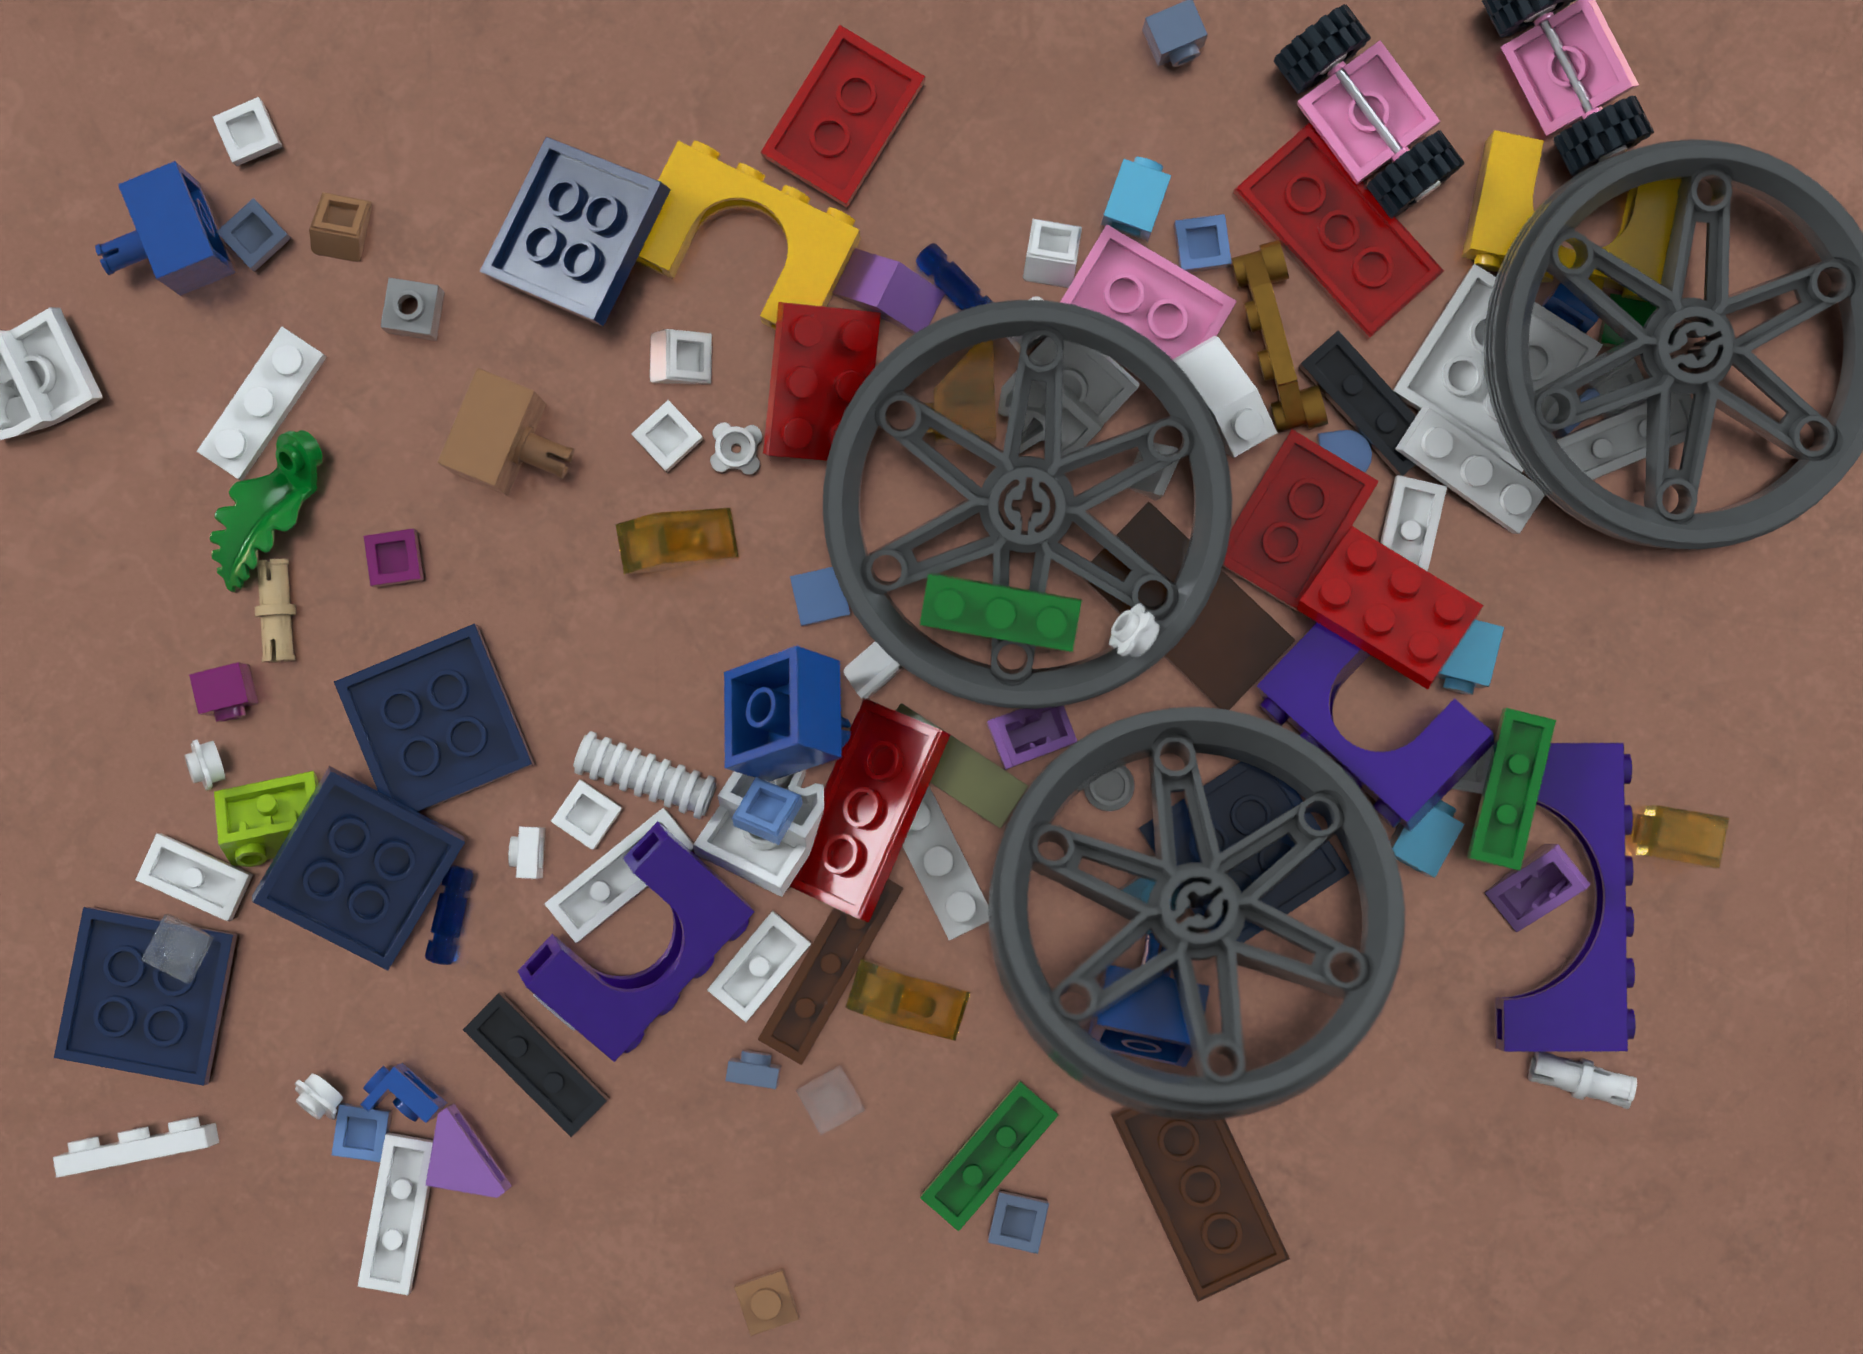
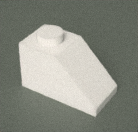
M1213 336L1173 359L1188 376L1206 403L1215 420L1226 454L1235 458L1277 434V430L1258 389L1219 337Z

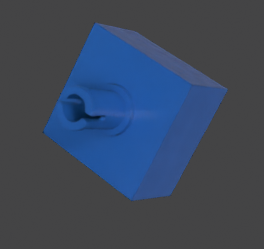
M176 161L118 184L136 230L103 244L95 245L97 255H102L103 259H100V263L108 275H112L118 270L148 258L156 279L181 296L236 273L224 242L216 232L218 228L199 181Z
M794 646L724 672L725 769L770 782L842 758V747L849 741L851 731L843 730L841 727L849 728L851 723L848 719L841 716L840 660Z
M1152 933L1145 935V947L1141 965L1158 955L1159 942ZM1164 947L1161 948V953L1166 950ZM1110 965L1105 969L1099 986L1105 989L1132 972L1133 969ZM1171 970L1095 1017L1090 1022L1088 1034L1116 1053L1186 1067L1193 1056L1175 979L1170 978ZM1197 983L1205 1015L1210 986Z

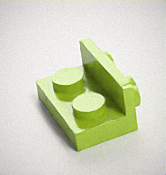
M314 771L214 791L218 845L231 865L254 867L263 864L268 859L275 858L319 784Z

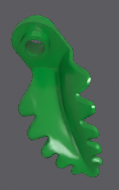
M287 431L281 434L276 442L277 468L269 475L234 483L228 493L235 502V505L218 508L214 514V518L223 524L226 529L211 532L210 541L220 546L219 549L211 552V557L214 561L221 564V567L217 568V573L224 579L226 588L231 592H235L239 588L241 589L243 581L249 579L248 567L252 570L257 566L258 549L266 553L269 552L274 545L275 530L287 531L295 526L303 501L317 491V467L322 464L323 455L318 442L307 431Z

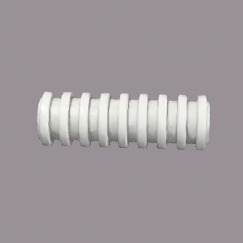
M592 731L584 736L573 765L576 774L582 775L585 771L590 773L589 778L596 781L599 777L604 778L605 785L612 786L613 783L619 784V790L624 792L631 788L634 790L635 796L641 797L644 793L649 795V801L655 803L660 799L664 801V806L667 808H671L674 804L679 806L678 811L683 814L690 810L694 812V818L701 819L702 815L705 816L716 788L715 777L709 775L707 779L700 777L701 772L693 770L692 773L685 772L686 766L679 764L677 768L672 767L671 761L664 759L662 763L656 761V755L651 753L647 757L642 756L641 750L638 748H634L633 751L626 750L627 745L622 742L615 746L611 744V738L604 737L603 740L597 739V733Z

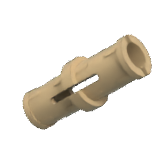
M270 559V562L258 560L256 566L260 606H255V617L261 620L262 662L265 663L295 660L291 616L296 615L295 604H290L288 559Z

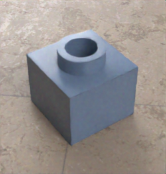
M1186 0L1146 17L1142 29L1158 66L1171 61L1173 67H1177L1194 60L1201 54L1199 49L1204 47L1208 36L1193 0Z

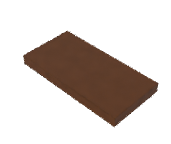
M1148 501L1117 536L1174 583L1184 561L1190 540ZM1106 548L1091 561L1122 581L1125 580L1131 571L1130 568ZM1221 570L1210 598L1198 618L1177 645L1164 657L1219 709L1230 710L1295 642V639ZM1081 577L1120 615L1133 608ZM1157 580L1147 581L1138 591V600L1146 606H1157L1166 597V586Z
M1128 1107L1110 1114L1197 1302L1290 1259L1225 1119L1200 1121L1171 1119L1143 1113Z

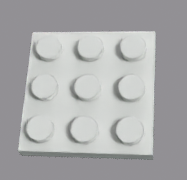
M1474 264L1393 391L1402 401L1418 411L1422 407L1432 408L1522 473L1523 468L1512 454L1499 428L1491 405L1485 376V321L1496 277ZM1536 302L1532 310L1529 331V363L1534 391L1594 359L1603 346ZM1550 395L1543 400L1541 405L1542 416L1549 423L1554 421L1553 419L1558 416L1559 412L1557 401Z

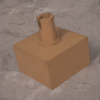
M477 367L437 463L454 475L509 496L522 462L563 479L569 467L566 464L551 459L550 456H555L571 463L575 449L535 434L547 404L534 390Z

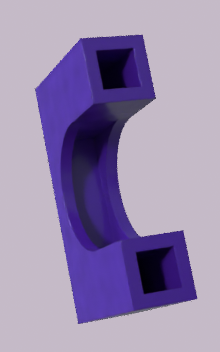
M1316 623L1257 685L1259 693L1264 699L1259 706L1280 726L1288 721L1301 733L1299 736L1318 747L1335 761L1360 789L1362 788L1376 801L1372 805L1375 812L1389 826L1394 828L1398 823H1401L1410 832L1494 745L1493 732L1454 698L1415 740L1402 748L1386 752H1374L1359 748L1350 743L1340 734L1334 724V702L1343 683L1370 654L1321 624Z
M658 821L623 857V860L641 881L670 905L673 915V933L664 954L653 965L641 972L626 976H613L592 968L554 934H551L517 971L527 989L613 1062L622 1053H629L638 1046L644 1037L645 1029L658 1015L663 1016L675 1006L680 996L679 992L693 978L697 979L709 970L714 962V955L727 941L737 939L745 931L749 924V918L754 913V910L737 891Z

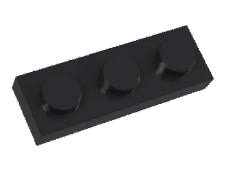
M1338 330L1307 357L1299 367L1315 385L1319 386L1320 391L1356 431L1366 438L1370 446L1394 473L1403 476L1416 464L1395 450L1416 415Z
M502 992L498 993L463 1029L570 1137L574 1136L609 1100Z

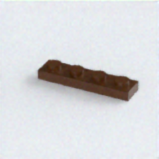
M890 879L887 880L869 923L833 908L758 1038L760 1042L798 1064H803L901 894L902 886Z

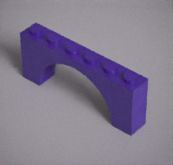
M1551 743L1536 805L1544 808L1564 823L1584 850L1594 880V914L1583 946L1572 962L1559 975L1546 984L1523 994L1495 997L1496 1049L1504 1052L1628 1051V1039H1634L1636 1022L1634 1010L1627 1009V988H1633L1635 967L1633 959L1627 958L1626 937H1632L1634 933L1633 909L1631 906H1626V886H1631L1633 883L1634 868L1632 857L1625 855V835H1631L1633 813L1631 805H1625L1624 784H1630L1632 779V760L1630 754H1624V743Z

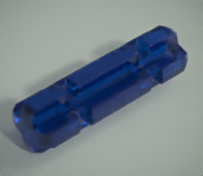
M931 243L917 256V265L928 276L932 274L935 277L934 283L961 310L993 303L987 295L982 297L980 294L981 289L954 261L951 263L947 261L948 255L937 244Z
M451 865L442 880L441 885L445 886L444 892L439 893L431 927V933H434V937L428 940L425 958L429 962L450 965L454 961L457 945L453 944L454 938H459L468 900L464 895L465 891H470L473 879V871L468 868Z

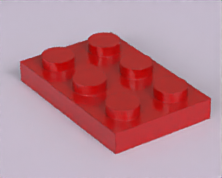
M839 25L761 150V156L847 208L925 83V76L842 25Z
M778 302L763 454L777 457L828 460L835 433L845 410L859 387L875 369L881 312Z
M1291 429L1233 524L1222 566L1296 610L1300 599L1352 527L1379 481Z
M1352 526L1304 593L1296 610L1429 690L1479 616L1483 605Z

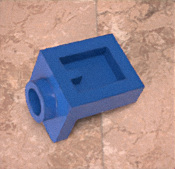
M401 1063L394 1066L390 1071L385 1066H382L363 1087L369 1095L360 1105L369 1112L376 1108L391 1092L396 1096L393 1104L402 1114L414 1122L420 1117L427 1123L438 1115L447 1102L406 1065Z

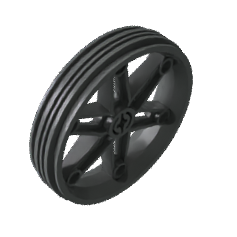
M1689 139L1667 141L1624 152L1580 172L1548 197L1523 225L1505 255L1489 299L1484 331L1485 376L1495 417L1512 454L1536 486L1563 511L1595 530L1633 544L1657 548L1697 550L1725 547L1768 534L1795 520L1816 505L1842 480L1863 451V232L1840 202L1818 182L1792 165L1768 153L1744 145L1716 140ZM1681 179L1660 284L1574 230L1597 208L1627 190L1650 182ZM1701 179L1708 182L1712 188L1713 197L1708 205L1701 202L1697 195V186ZM1732 187L1757 197L1784 215L1805 236L1821 261L1729 295L1730 202ZM1696 223L1707 224L1704 300L1689 297L1682 298ZM1564 241L1571 244L1576 253V260L1570 269L1565 267L1558 257V249ZM1594 269L1599 270L1657 308L1647 319L1644 327L1588 279ZM1547 271L1625 341L1534 391L1529 363V331L1536 295L1543 276ZM1821 271L1827 273L1831 279V290L1827 296L1820 292L1817 285L1818 276ZM1789 291H1794L1798 300L1797 304L1735 338L1734 330L1726 316L1727 314ZM1838 303L1843 328V361L1836 396L1826 419L1751 351ZM1683 319L1692 321L1690 323L1678 324ZM1705 337V339L1694 343V346L1687 350L1688 354L1670 355V353L1681 349V346L1688 342V338ZM1640 355L1643 367L1649 378L1592 399L1580 401L1576 389ZM1731 366H1734L1786 413L1779 423L1718 384L1727 375ZM1695 368H1697L1696 370H1694V371L1691 372V373H1687V372H1684V371H1683V370H1685V369H1695ZM1671 392L1693 394L1679 469L1668 468ZM1548 395L1555 398L1559 406L1558 416L1551 423L1544 419L1541 412L1542 402ZM1647 398L1644 506L1627 501L1593 481L1569 458L1552 432ZM1715 407L1780 447L1787 454L1798 459V462L1783 476L1751 497L1722 508L1694 513L1698 502L1697 494ZM1806 423L1809 424L1814 432V441L1808 449H1805L1800 441V431ZM1669 486H1672L1678 493L1679 501L1677 507L1669 513L1663 506L1662 497L1664 491Z
M1011 300L968 308L934 322L897 346L866 378L845 410L830 449L823 485L825 540L832 568L842 593L868 634L890 657L928 684L963 699L1004 708L1038 709L1085 701L1122 686L1156 664L1177 645L1194 624L1208 602L1226 556L1232 520L1231 479L1225 448L1214 418L1188 376L1158 346L1124 323L1090 309L1048 300ZM1039 335L1050 337L1057 345L1056 357L1046 365L1034 364L1027 355L1028 343L1032 338ZM1023 336L1003 450L903 391L925 370L959 350L989 340ZM1064 340L1096 350L1126 367L1150 388L1170 416L1061 456ZM1032 380L1046 382L1045 459L1034 456L1019 457ZM906 401L913 406L916 420L910 428L897 429L889 423L887 410L891 403ZM880 426L966 497L967 500L868 554L861 523V483L867 454L874 435ZM1164 426H1174L1179 429L1182 435L1181 446L1172 454H1161L1154 447V435L1157 430ZM930 427L996 466L986 478L982 488L922 439ZM1138 447L1143 458L1142 460L1074 496L1071 483L1064 473ZM1188 455L1194 486V518L1188 549L1180 571L1173 583L1087 510ZM1029 477L1032 478L1031 490L1034 501L1042 502L1041 509L1032 510L1031 517L1028 519L1027 531H1022L1023 517H1021V510L1018 507H1013L1012 502L1013 500L1022 499L1023 491L1026 490V480ZM1018 480L1019 482L1012 485L1007 491L1004 500L1005 514L1008 520L1014 524L1012 527L1005 522L1000 513L999 499L1005 487L1012 481ZM1044 482L1051 489L1055 497L1056 506L1053 516L1046 525L1036 529L1037 526L1047 519L1050 511L1049 495L1045 488L1039 484ZM980 513L983 526L990 536L922 561H917L912 549L973 515ZM1072 521L1131 569L1124 581L1058 542L1067 533ZM1010 550L1021 553L1035 552L1029 590L1045 593L1050 562L1053 559L1129 606L1143 605L1145 607L1144 613L1150 612L1154 615V621L1158 623L1159 631L1151 647L1139 657H1132L1130 654L1121 656L1117 653L1118 647L1113 648L1111 646L1098 654L1077 662L1040 669H1032L1035 645L992 638L991 665L961 656L929 638L904 616L887 592L927 578L929 572L938 574L993 554V584L1009 586ZM890 555L900 562L902 572L899 578L887 582L882 581L875 575L873 563L879 556ZM1157 580L1166 586V597L1161 604L1146 606L1138 600V591L1147 581ZM1009 644L1021 646L1027 654V660L1024 665L1012 670L1002 666L998 660V653L1002 647Z
M1183 707L1141 713L1113 722L1071 745L1043 770L1019 801L1006 826L996 856L989 891V933L995 966L1008 1000L1032 1039L1060 1068L1093 1092L1128 1108L1171 1119L1219 1120L1254 1114L1278 1106L1304 1093L1322 1081L1350 1055L1367 1035L1382 1012L1398 972L1405 936L1403 886L1396 856L1383 824L1358 785L1335 761L1298 734L1273 722L1249 714L1218 708ZM1166 753L1175 754L1183 760L1185 768L1179 771H1171L1161 763L1160 756ZM1196 753L1223 756L1253 765L1282 780L1300 793L1306 800L1220 853L1196 760ZM1149 757L1156 858L1066 830L1061 826L1051 825L1065 805L1087 785L1120 766ZM1184 792L1200 863H1186L1176 866L1171 793ZM1315 812L1322 815L1327 822L1328 829L1322 831L1312 829L1307 825L1304 814ZM1335 834L1351 863L1359 890L1362 909L1360 952L1261 902L1264 897ZM1288 835L1295 843V846L1241 893L1237 884L1226 873ZM1043 842H1054L1061 846L1065 856L1056 861L1047 860L1040 854L1038 846ZM1084 858L1156 882L1149 895L1148 903L1078 869L1081 859ZM1031 869L1131 921L1053 991L1047 983L1038 963L1029 929L1027 909ZM1179 893L1172 908L1170 909L1171 898L1175 894ZM1212 900L1203 917L1197 914L1192 918L1188 917L1180 923L1189 906L1194 909L1200 905L1204 906ZM1220 916H1221V925H1220V927L1217 928V929H1215V930H1213V928L1215 927L1216 923L1218 922V920H1219V918H1220ZM1247 920L1315 954L1311 965L1236 941L1243 929L1244 921ZM1151 930L1156 940L1166 950L1107 988L1102 989L1095 981V978ZM1216 957L1222 1033L1209 1034L1192 960H1206ZM1338 961L1348 965L1353 972V982L1344 983L1335 979L1330 970V963ZM1237 965L1343 999L1330 1021L1307 1043L1273 1063L1245 1072ZM1172 969L1198 1077L1170 1074L1137 1064L1105 1047L1089 1035L1081 1026H1084L1095 1017ZM1066 993L1079 994L1084 998L1087 1010L1081 1014L1068 1013L1063 1009L1060 997ZM1213 1054L1226 1056L1232 1063L1233 1074L1226 1077L1214 1074L1209 1068L1208 1056Z

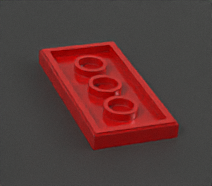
M1310 123L1234 189L1233 193L1270 234L1280 241L1281 246L1367 340L1444 272L1440 265L1396 217L1390 219L1363 181L1356 185Z
M863 698L849 730L851 731L849 741L842 747V758L836 760L824 787V811L811 852L789 887L869 923L951 734Z

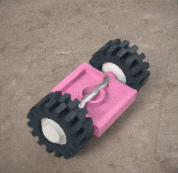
M1483 0L1482 3L1501 38L1511 36L1517 31L1519 33L1526 30L1529 26L1535 25L1532 29L1503 45L1501 49L1546 136L1553 135L1573 124L1572 127L1563 130L1553 139L1572 176L1603 160L1622 154L1654 133L1636 95L1621 99L1613 105L1610 104L1602 108V106L1632 90L1639 84L1596 0H1578L1572 5L1570 3L1575 0Z
M1344 4L1332 10L1328 15L1326 14L1321 17L1314 25L1311 24L1301 35H1297L1291 41L1292 43L1285 46L1275 56L1273 62L1297 94L1308 90L1310 87L1318 84L1321 79L1329 76L1327 80L1298 100L1297 105L1356 185L1387 162L1392 161L1385 170L1376 175L1367 185L1369 191L1390 219H1392L1433 192L1441 183L1457 172L1465 162L1441 130L1429 135L1411 150L1408 148L1439 125L1440 120L1380 40L1346 65L1345 61L1357 54L1358 50L1363 48L1367 44L1366 42L1371 39V36L1348 5Z

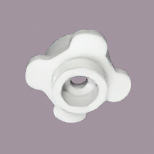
M725 422L718 424L713 430V437L716 442L715 453L710 458L711 466L717 472H725L727 469H738L746 475L755 473L760 467V461L756 457L757 444L763 438L760 429L755 425H748L746 428L737 426L731 427ZM734 444L741 446L739 453L732 452L731 448Z
M1137 604L1131 610L1123 612L1113 624L1109 645L1113 648L1118 647L1117 653L1121 656L1128 654L1132 657L1141 656L1151 647L1158 635L1159 625L1154 621V615L1150 612L1144 613L1145 607L1141 604Z
M194 740L191 743L192 753L184 755L193 783L202 781L205 790L208 791L213 787L212 783L225 779L223 765L214 741L199 744L198 740Z
M311 1073L304 1083L300 1080L296 1081L295 1090L300 1095L296 1102L306 1112L318 1120L324 1114L332 1120L337 1117L336 1107L343 1100V1097L333 1086L314 1073Z

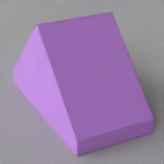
M855 248L833 291V295L863 310L881 312V319L915 334L930 325L945 292L898 261Z
M1064 706L1019 709L991 719L986 723L1004 770L1078 742Z
M1544 844L1522 862L1520 871L1511 870L1491 886L1485 894L1513 929L1518 932L1586 890L1590 883L1558 844Z
M452 1104L446 1107L437 1116L425 1186L497 1198L511 1188L512 1185L456 1105Z

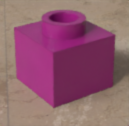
M237 662L189 674L198 714L214 715L216 722L246 716L244 707L259 704L248 664Z

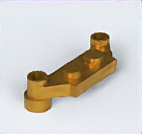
M1276 240L1259 245V251L1233 257L1231 260L1238 286L1249 285L1253 301L1244 303L1251 332L1261 330L1266 349L1257 352L1264 380H1275L1280 401L1270 403L1277 431L1282 432L1307 425L1308 429L1327 425V414L1319 386L1316 385L1299 390L1296 372L1273 291L1272 283L1289 279L1280 241Z

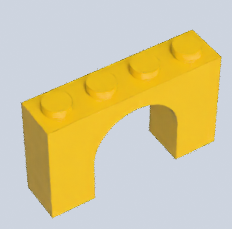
M1494 130L1485 141L1462 257L1474 260V264L1486 271H1499L1509 247L1523 225L1534 213L1533 193L1544 140ZM1681 179L1650 182L1630 189L1620 230L1612 243L1602 247L1659 284L1663 274ZM1562 245L1558 249L1560 262L1570 269L1576 260L1575 250ZM1594 269L1588 278L1601 290H1603V287L1622 291L1621 297L1647 302L1597 269ZM1546 271L1541 282H1552L1554 276Z
M694 140L692 145L689 146L681 141H677L658 181L671 190L636 261L673 279L697 231L706 220L726 209L737 207L751 208L772 218L784 232L788 244L785 266L760 314L762 324L776 330L778 302L827 306L846 265L861 239L860 230L853 227L856 220L832 207H829L825 213L808 205L811 198L791 186L783 185L780 191L764 183L763 181L766 176L753 167L738 163L735 169L719 161L718 159L721 154L704 143Z

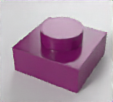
M413 528L363 536L370 586L380 587L424 580L417 530Z

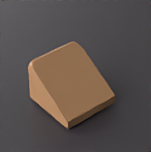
M322 192L309 228L311 251L317 255L355 262L360 261L364 249L372 201Z

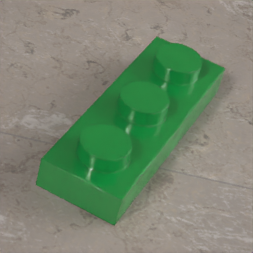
M929 572L919 625L1073 652L1082 599Z
M1510 708L1502 709L1467 858L1513 870H1521L1556 720Z
M1019 1080L925 1189L920 1198L959 1232L1059 1114Z

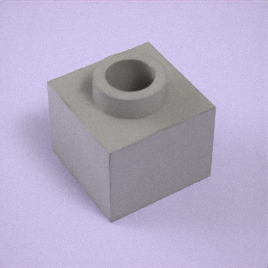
M389 277L380 327L389 334L437 341L445 292L439 285ZM407 298H415L418 302L417 310L409 315L403 314L401 311L402 302Z

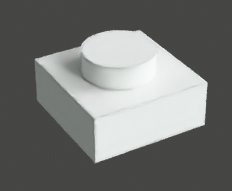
M259 97L213 116L229 157L236 167L282 147L265 105Z
M669 400L631 433L667 473L704 439Z
M579 779L551 822L590 849L595 850L623 808Z
M519 827L518 837L511 836L508 861L509 867H517L516 878H543L546 828Z

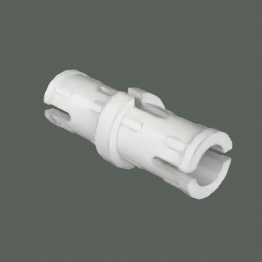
M1547 1052L1534 1053L1528 1073L1529 1081L1572 1092L1571 1097L1584 1100L1585 1097L1609 1102L1625 1109L1630 1108L1637 1088L1636 1077L1593 1066L1594 1062L1582 1058L1578 1062Z

